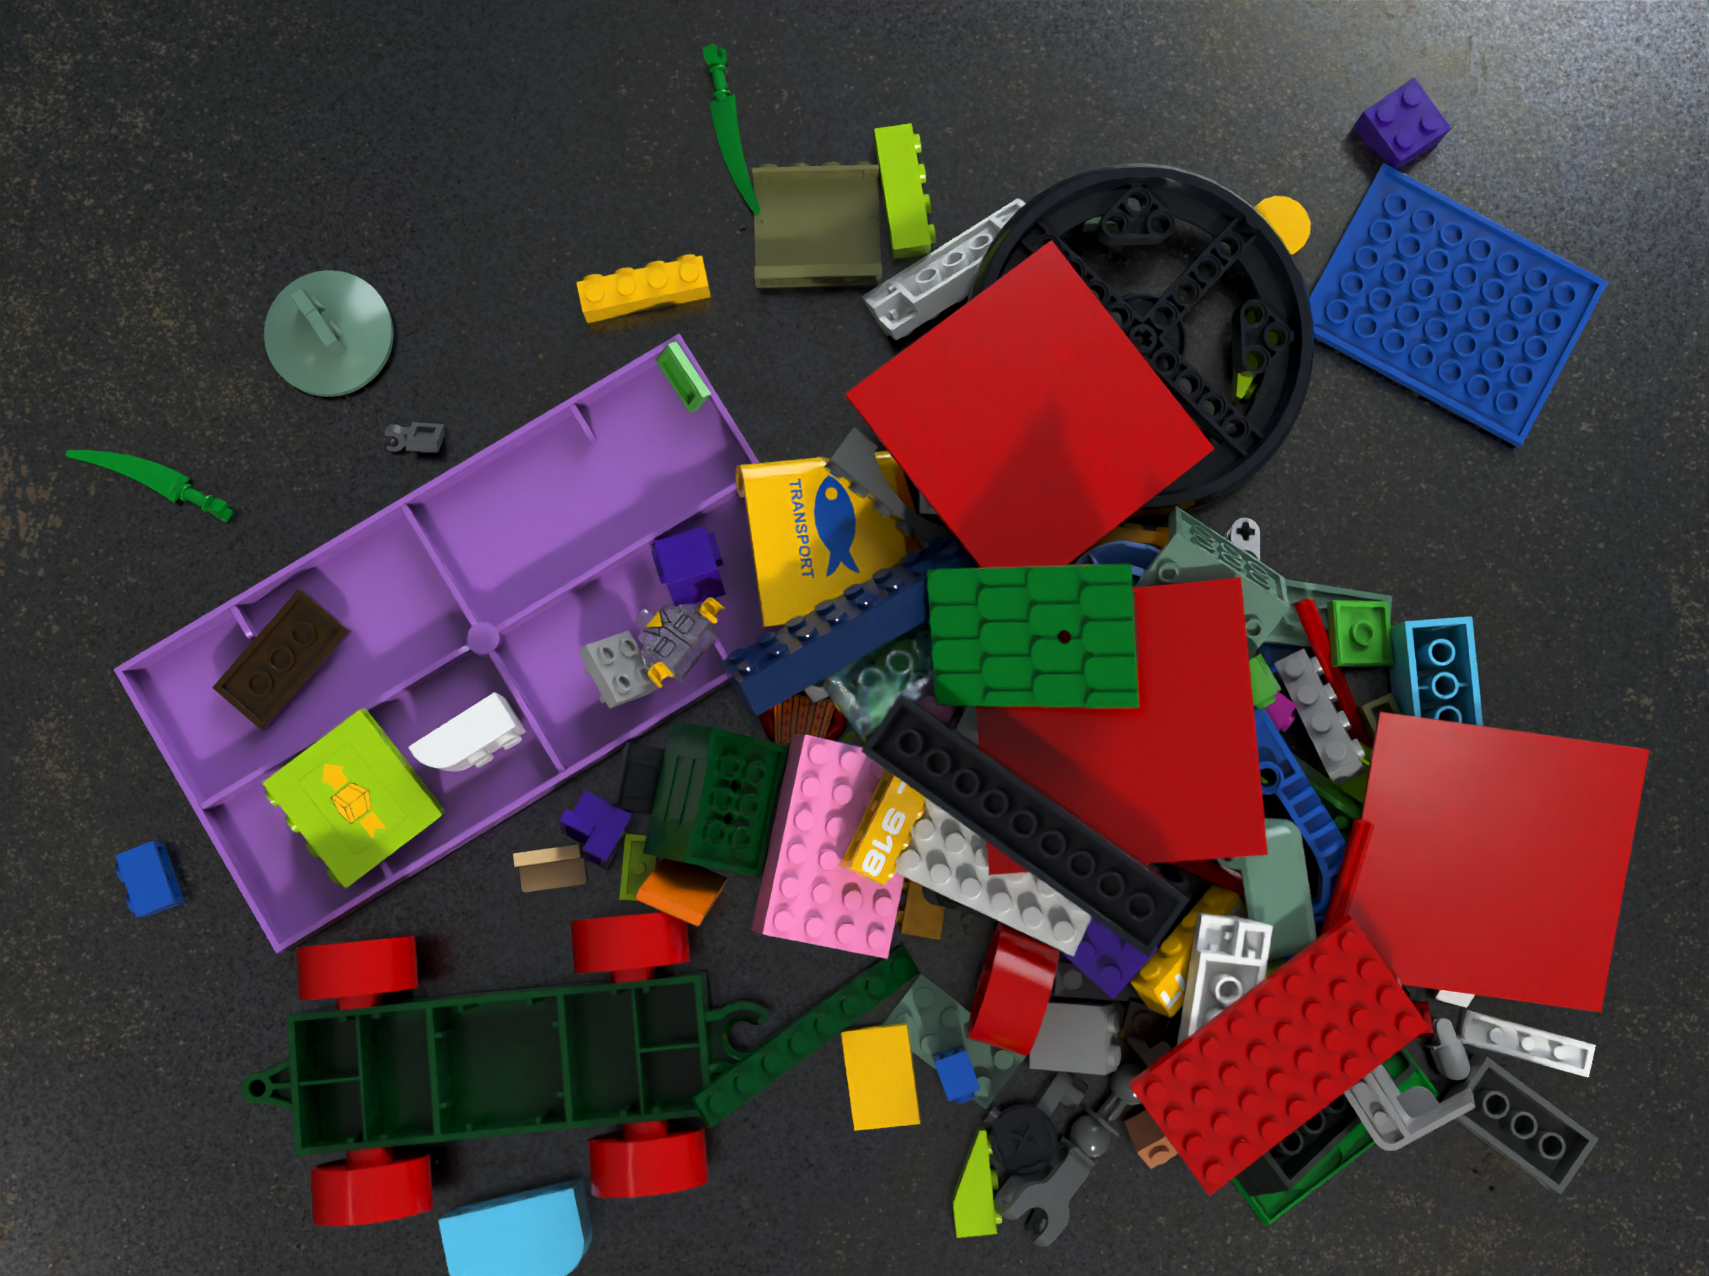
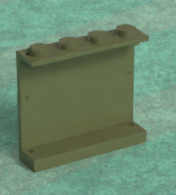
M859 161L853 165L826 162L822 166L794 163L791 167H778L775 164L768 163L760 165L759 168H752L754 193L761 208L759 214L754 213V277L756 288L882 284L879 164L872 165L868 161Z

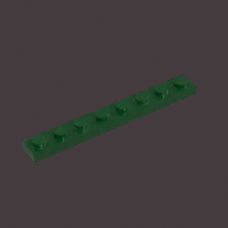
M897 945L889 951L888 959L879 958L689 1097L706 1127L712 1128L918 975L920 972L905 946Z

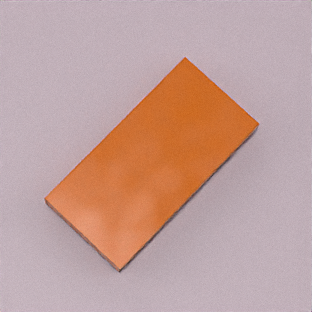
M663 858L641 885L635 899L695 926H700L723 890L727 878L695 864Z

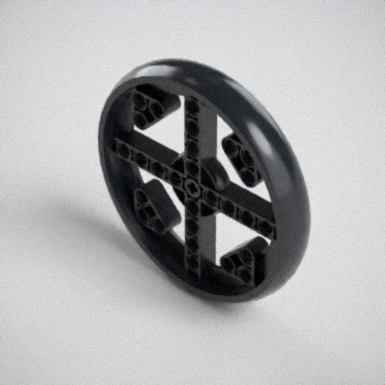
M1122 163L1080 172L1055 183L1023 205L1003 225L987 248L972 281L967 303L1038 251L1039 245H1046L1052 240L1089 289L1097 292L1099 301L1109 314L1110 312L1120 314L1122 317V325L1119 326L1187 414L1219 443L1212 452L1128 518L1167 517L1176 506L1185 512L1202 508L1222 499L1258 473L1283 444L1300 414L1308 392L1314 357V324L1304 280L1292 254L1271 224L1251 204L1214 180L1192 171L1151 163ZM1128 198H1134L1140 203V211H1134L1129 207ZM1103 216L1095 226V235L1099 242L1104 245L1160 244L1173 233L1176 225L1175 218L1198 227L1214 239L1160 297L1145 293H1132L1120 297L1059 237L1083 222ZM1155 220L1162 224L1164 229L1162 234L1156 233L1152 229L1151 221ZM1106 221L1116 223L1119 228V234L1110 233L1106 228ZM1220 242H1225L1229 245L1231 249L1230 256L1221 252ZM1235 260H1237L1247 274L1259 299H1252L1243 303L1234 310L1231 317L1234 371L1248 378L1263 372L1255 399L1245 416L1184 359L1187 347V332L1182 317ZM1198 265L1207 267L1210 273L1209 279L1200 276ZM1177 288H1182L1187 292V302H1182L1178 299L1176 295ZM1245 309L1251 310L1254 313V324L1249 323L1245 319ZM1155 311H1161L1165 314L1167 318L1166 325L1157 323L1154 317ZM1269 331L1274 332L1278 336L1277 346L1270 344L1268 341ZM1141 336L1144 341L1138 347L1134 341L1137 339L1136 337ZM1247 354L1253 355L1257 359L1258 366L1256 369H1252L1247 365ZM1158 356H1162L1168 361L1167 371H1162L1158 368L1156 364ZM1181 378L1187 379L1192 387L1190 394L1181 390L1179 385ZM1205 400L1213 404L1215 409L1213 416H1209L1204 412L1203 403ZM1228 422L1236 426V438H1231L1227 434L1226 426Z

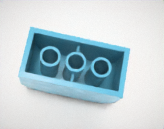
M1472 616L1405 621L1392 626L1391 637L1394 666L1389 667L1391 693L1401 714L1483 726Z
M582 1178L452 1208L438 1220L450 1276H566L577 1266L588 1250L593 1234Z

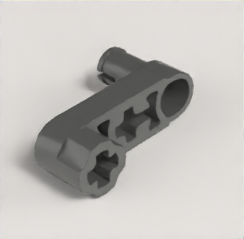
M1055 1071L1032 1106L1040 1108L1049 1117L1059 1102L1073 1110L1084 1097L1088 1085L1070 1072ZM992 1106L982 1120V1124L992 1129L993 1122L1001 1112Z

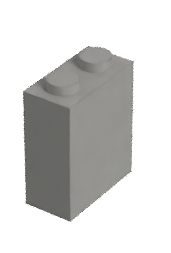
M1049 998L1038 1036L1030 1051V1069L1107 1075L1116 1071L1121 1061V1049L1117 1046V1032L1121 1026V1016L1117 1012V1002Z

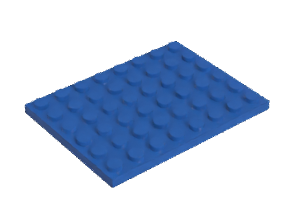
M1383 163L1311 292L1309 300L1314 324V338L1519 447L1525 441L1608 282Z

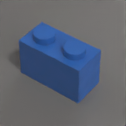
M150 841L115 855L118 863L115 865L116 874L120 881L125 883L128 892L126 902L128 908L132 913H135L136 917H149L185 903L164 841Z
M963 1045L931 1056L948 1102L955 1100L956 1104H960L976 1097L974 1092L981 1089L968 1053Z

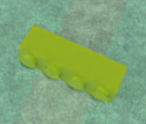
M912 123L875 128L874 145L877 164H879V176L892 258L894 260L930 254L931 244L936 243L934 224H928L926 213H931L929 194H923L921 184L926 183L924 164H918L917 153H921L919 134H913Z

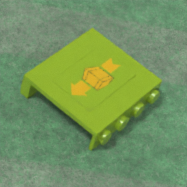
M366 708L359 709L262 783L266 788L264 794L275 807L279 805L287 814L285 821L289 827L296 833L299 831L308 841L305 844L308 851L316 859L321 858L328 866L326 870L328 876L336 885L342 884L345 889L447 812Z

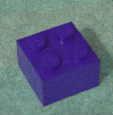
M1415 77L1364 110L1354 124L1356 130L1381 164L1385 163L1396 170H1399L1438 144L1452 128Z
M1092 917L1074 957L1064 952L1061 953L1107 995L1114 999L1162 944L1159 942L1150 957H1148Z

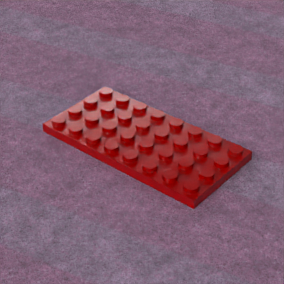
M1346 916L1127 1084L1210 1196L1424 1032L1429 1026L1355 920L1350 916Z

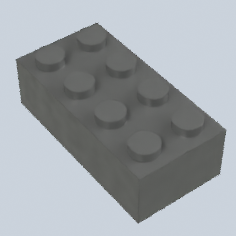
M1474 1053L1469 1060V1075L1463 1080H1456L1441 1102L1470 1088L1474 1096L1475 1108L1454 1120L1545 1188L1561 1195L1599 1139L1490 1058Z

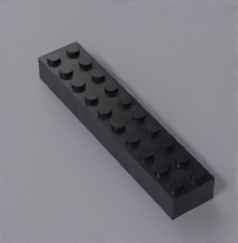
M900 695L861 751L1148 957H1150L1190 900V894L908 695Z

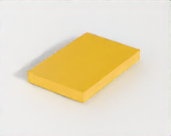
M908 1022L842 1030L841 1037L854 1131L920 1124L921 1117Z

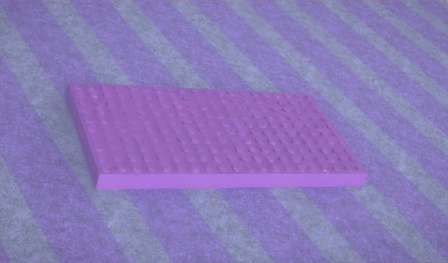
M680 333L113 669L276 954L289 952L625 747L626 742H634L726 686L730 682L720 662L727 659L728 655L734 650L747 648L756 643L761 635L768 632H776L786 626L763 627L745 497L741 498L736 488L735 471L737 465L759 463ZM677 341L711 393L700 409L692 413L688 412L656 363L657 358L665 347ZM705 526L707 534L714 532L724 564L719 566L718 570L726 595L714 598L725 607L724 610L716 613L715 617L718 619L716 624H713L704 616H697L696 611L700 609L703 602L676 610L666 583L661 584L651 552L656 550L654 541ZM301 588L352 632L266 730H261L212 687L293 594ZM663 608L671 623H665L664 626L691 646L680 640L666 628L660 629L661 636L646 633L643 630L658 634L659 628L645 629V627L659 610L661 611L663 623L668 621L662 611ZM683 613H685V614L688 615L689 617L684 621V619L686 618V616L683 615V617H682V618L678 621V623L675 625V627H679L678 629L681 631V632H679L678 630H676L675 628H673V625L677 622V620L681 617V615H682ZM629 630L648 666L651 668L655 663L663 662L674 676L672 678L670 676L664 678L661 682L663 686L653 693L609 709L606 702L601 703L599 697L602 694L591 674H585L583 669L586 665L578 650L587 644ZM664 636L676 644V648L666 658L662 656H668L675 647L671 641H668L659 652L662 656L653 651ZM664 638L655 650L659 651L667 640ZM494 692L507 698L527 730L520 735L522 740L518 744L507 750L501 747L493 752L494 758L485 765L478 768L476 765H473L468 769L458 772L444 771L424 765L414 757L408 748ZM366 708L447 812L345 889L342 884L336 885L326 872L328 866L321 858L316 859L308 851L305 845L308 841L300 831L296 833L289 827L285 821L287 814L279 805L275 807L264 794L266 788L262 783L359 709Z

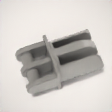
M1431 1016L1433 1027L1432 1042L1424 1044V1046L1430 1049L1437 1071L1441 1076L1453 1080H1463L1470 1073L1469 1059L1463 1045V1040H1466V1037L1456 1035L1453 1025L1448 1019Z

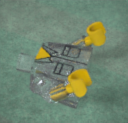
M708 598L702 604H679L676 607L671 604H664L657 614L645 608L637 615L636 624L644 629L638 637V640L643 645L640 654L646 673L659 688L663 686L661 684L663 679L668 676L681 683L719 636L710 622L707 621L709 620L716 624L718 621L715 617L716 613L725 609L715 599Z

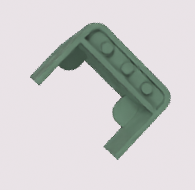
M1264 818L1268 855L1219 858L1217 860L1226 868L1241 870L1249 920L1273 926L1267 960L1270 961L1302 951L1316 940V929L1301 832L1289 820Z

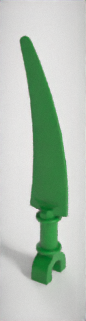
M711 44L702 49L705 61L710 68L709 73L713 77L715 89L713 97L716 100L710 102V108L717 140L734 183L753 213L759 214L761 208L748 175L741 146L735 94L730 95L731 92L727 90L724 73L727 62L726 49L720 48L717 50V45Z
M68 450L65 453L68 458L91 463L125 475L158 492L173 503L178 498L182 501L188 500L200 506L202 511H208L226 523L234 513L231 509L227 508V502L212 495L206 496L194 490L192 485L188 484L190 481L189 477L158 463L135 456L106 451Z

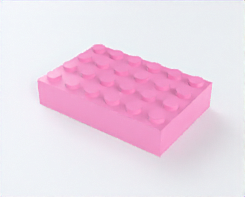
M806 734L792 735L751 931L888 959L904 877L895 873L889 881H886L885 885H879L839 866L885 771V768L861 752L863 750L862 747Z

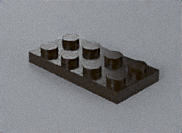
M299 588L212 688L259 729L266 730L352 631L305 590Z

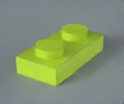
M625 834L619 900L637 901L635 898L639 888L657 866V856L643 853L647 835Z

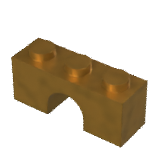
M904 877L901 892L907 893L905 906L898 905L895 925L901 926L900 933L940 940L946 907L929 903L922 893V885Z

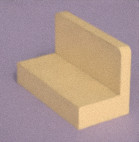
M577 844L513 853L514 866L519 867L522 892L586 884L588 880L585 859L583 858V845Z

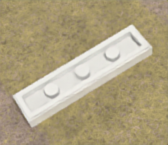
M1463 1009L1458 1031L1459 1036L1466 1037V1040H1463L1465 1044L1589 1078L1596 1045Z

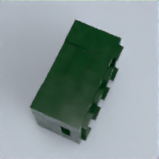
M671 722L643 853L761 878L768 846L765 843L779 779H782L788 747L714 727Z

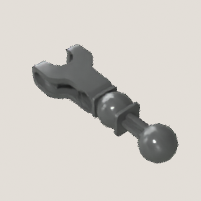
M1122 1064L1114 1071L1111 1078V1090L1113 1093L1097 1113L1087 1106L1084 1108L1089 1115L1081 1116L1073 1122L1069 1130V1140L1062 1136L1061 1141L1057 1143L1054 1156L1046 1167L1035 1173H1016L1012 1175L996 1195L994 1200L995 1210L1006 1219L1016 1220L1028 1209L1034 1208L1026 1224V1233L1035 1245L1039 1247L1049 1246L1065 1229L1069 1221L1070 1199L1086 1180L1091 1168L1096 1165L1091 1158L1100 1157L1107 1151L1111 1143V1133L1117 1138L1120 1135L1111 1125L1127 1105L1141 1104L1127 1084L1146 1070L1140 1064Z

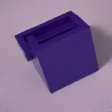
M705 526L654 541L656 550L651 552L661 584L666 583L676 610L704 602L708 598L714 599L726 595L718 567L724 564L714 532L707 534Z
M585 790L573 812L565 809L559 820L561 833L583 844V851L586 852L583 858L607 871L625 838V834L628 833L632 826V814L619 807H614L613 804Z

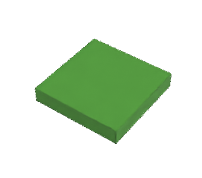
M1332 600L1327 602L1332 667L1394 666L1388 601Z

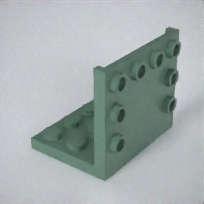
M1177 506L1169 515V540L1133 587L1241 577L1249 660L1290 608L1285 578Z

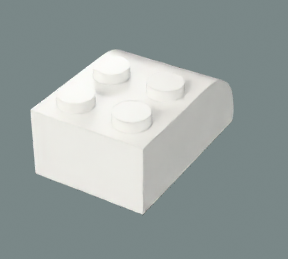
M494 692L408 748L414 757L424 765L444 771L458 772L468 769L473 765H476L477 768L485 765L494 758L493 752L501 747L507 750L518 744L522 740L520 735L527 730L507 698Z

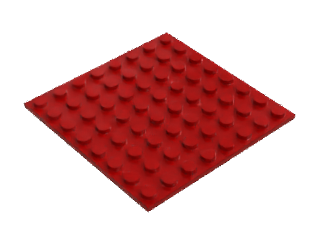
M1052 240L845 394L849 402L979 568L1068 565L1215 449Z
M1241 577L1133 588V591H1136L1139 665L1137 670L1139 708L976 706L978 743L981 748L1144 863L1268 855ZM1062 630L1059 632L1060 636L1064 639H1071V634L1068 631ZM986 841L989 875L1029 872Z
M1378 711L1360 819L1370 821L1374 828L1347 916L1355 920L1395 978L1398 976L1402 985L1601 1012L1649 750Z

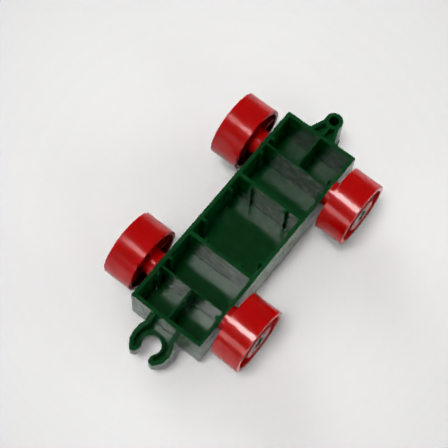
M663 911L570 921L574 973L610 971V980L383 1002L382 993L418 988L415 936L296 947L299 1000L336 998V1007L309 1009L287 1015L289 1059L283 1063L274 1064L267 1069L250 1074L242 1083V1094L252 1104L268 1103L292 1111L295 1156L346 1151V1158L320 1163L309 1168L312 1223L315 1225L347 1226L376 1223L413 1216L433 1208L430 1153L425 1151L393 1152V1146L622 1124V1130L600 1134L587 1139L591 1195L603 1198H626L665 1194L698 1187L709 1181L704 1126L693 1124L668 1125V1119L700 1116L689 1097L713 1081L715 1073L725 1072L752 1052L739 1053L732 1049L727 1039L731 1026L741 1021L749 1022L752 1025L764 1024L769 1018V1011L765 1007L750 1001H737L727 1004L724 1008L709 1009L706 971L656 976L655 966L690 961L687 922Z

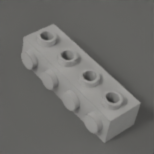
M1303 648L1275 662L1274 664L1293 703L1297 705L1296 709L1321 761L1335 785L1338 786L1367 772L1361 760L1366 754L1357 738L1351 740L1347 730L1351 729L1352 726L1343 710L1337 712L1333 703L1338 701V698L1330 683L1323 684L1320 676L1325 673L1317 657L1310 658Z

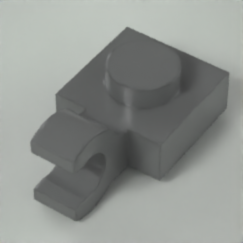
M412 422L410 427L390 424L385 430V436H393L397 440L389 439L386 448L389 451L397 452L406 446V451L438 453L445 436L444 424Z

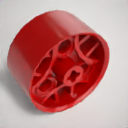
M999 922L991 939L977 984L968 1022L967 1038L1027 1056L1033 1048L1046 1012L1060 950Z

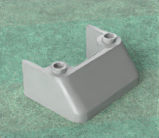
M1397 976L1395 979L1397 980V982L1399 983V985L1402 987L1401 981H1400V979H1399L1398 976ZM1382 1064L1344 1092L1374 1142L1380 1148L1388 1151L1398 1150L1475 1108L1474 1096L1470 1088L1463 1090L1440 1104L1434 1094L1425 1087L1415 1086L1400 1093Z

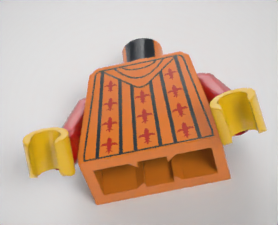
M841 689L835 701L823 699L815 705H812L807 696L794 695L760 714L759 720L767 738L775 741L776 744L788 747V759L793 734H806L837 741L846 730L857 695L854 693L852 700L846 702L841 697L843 689Z

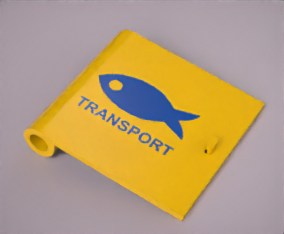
M888 451L874 452L884 478L898 496L895 477L898 472L896 460ZM819 457L737 465L735 481L737 492L741 498L745 497L763 627L786 625L790 619L812 612L819 603L825 600H833L844 594V590L849 586L866 582L872 578L876 571L883 568H891L900 563L901 558L907 555L904 534L895 527L897 522L890 516L885 518L878 514L872 508L874 503L869 498L865 497L863 499L854 494L848 488L851 483L843 477L838 479L824 468L827 463Z

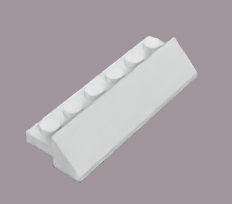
M1019 198L1015 199L861 296L886 336L891 335L895 340L905 337L926 321L936 318L940 312L963 301L969 295L978 265L990 243L1003 225L1026 203Z
M1206 913L1197 914L1177 1045L1265 979L1273 926L1226 914V916Z

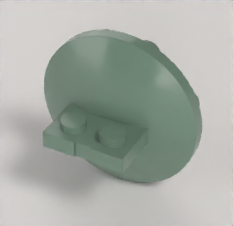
M333 270L318 271L304 275L286 286L273 301L264 327L265 348L276 371L295 388L308 394L324 397L345 395L362 388L372 381L388 360L394 336L391 314L378 292L366 281L355 275Z

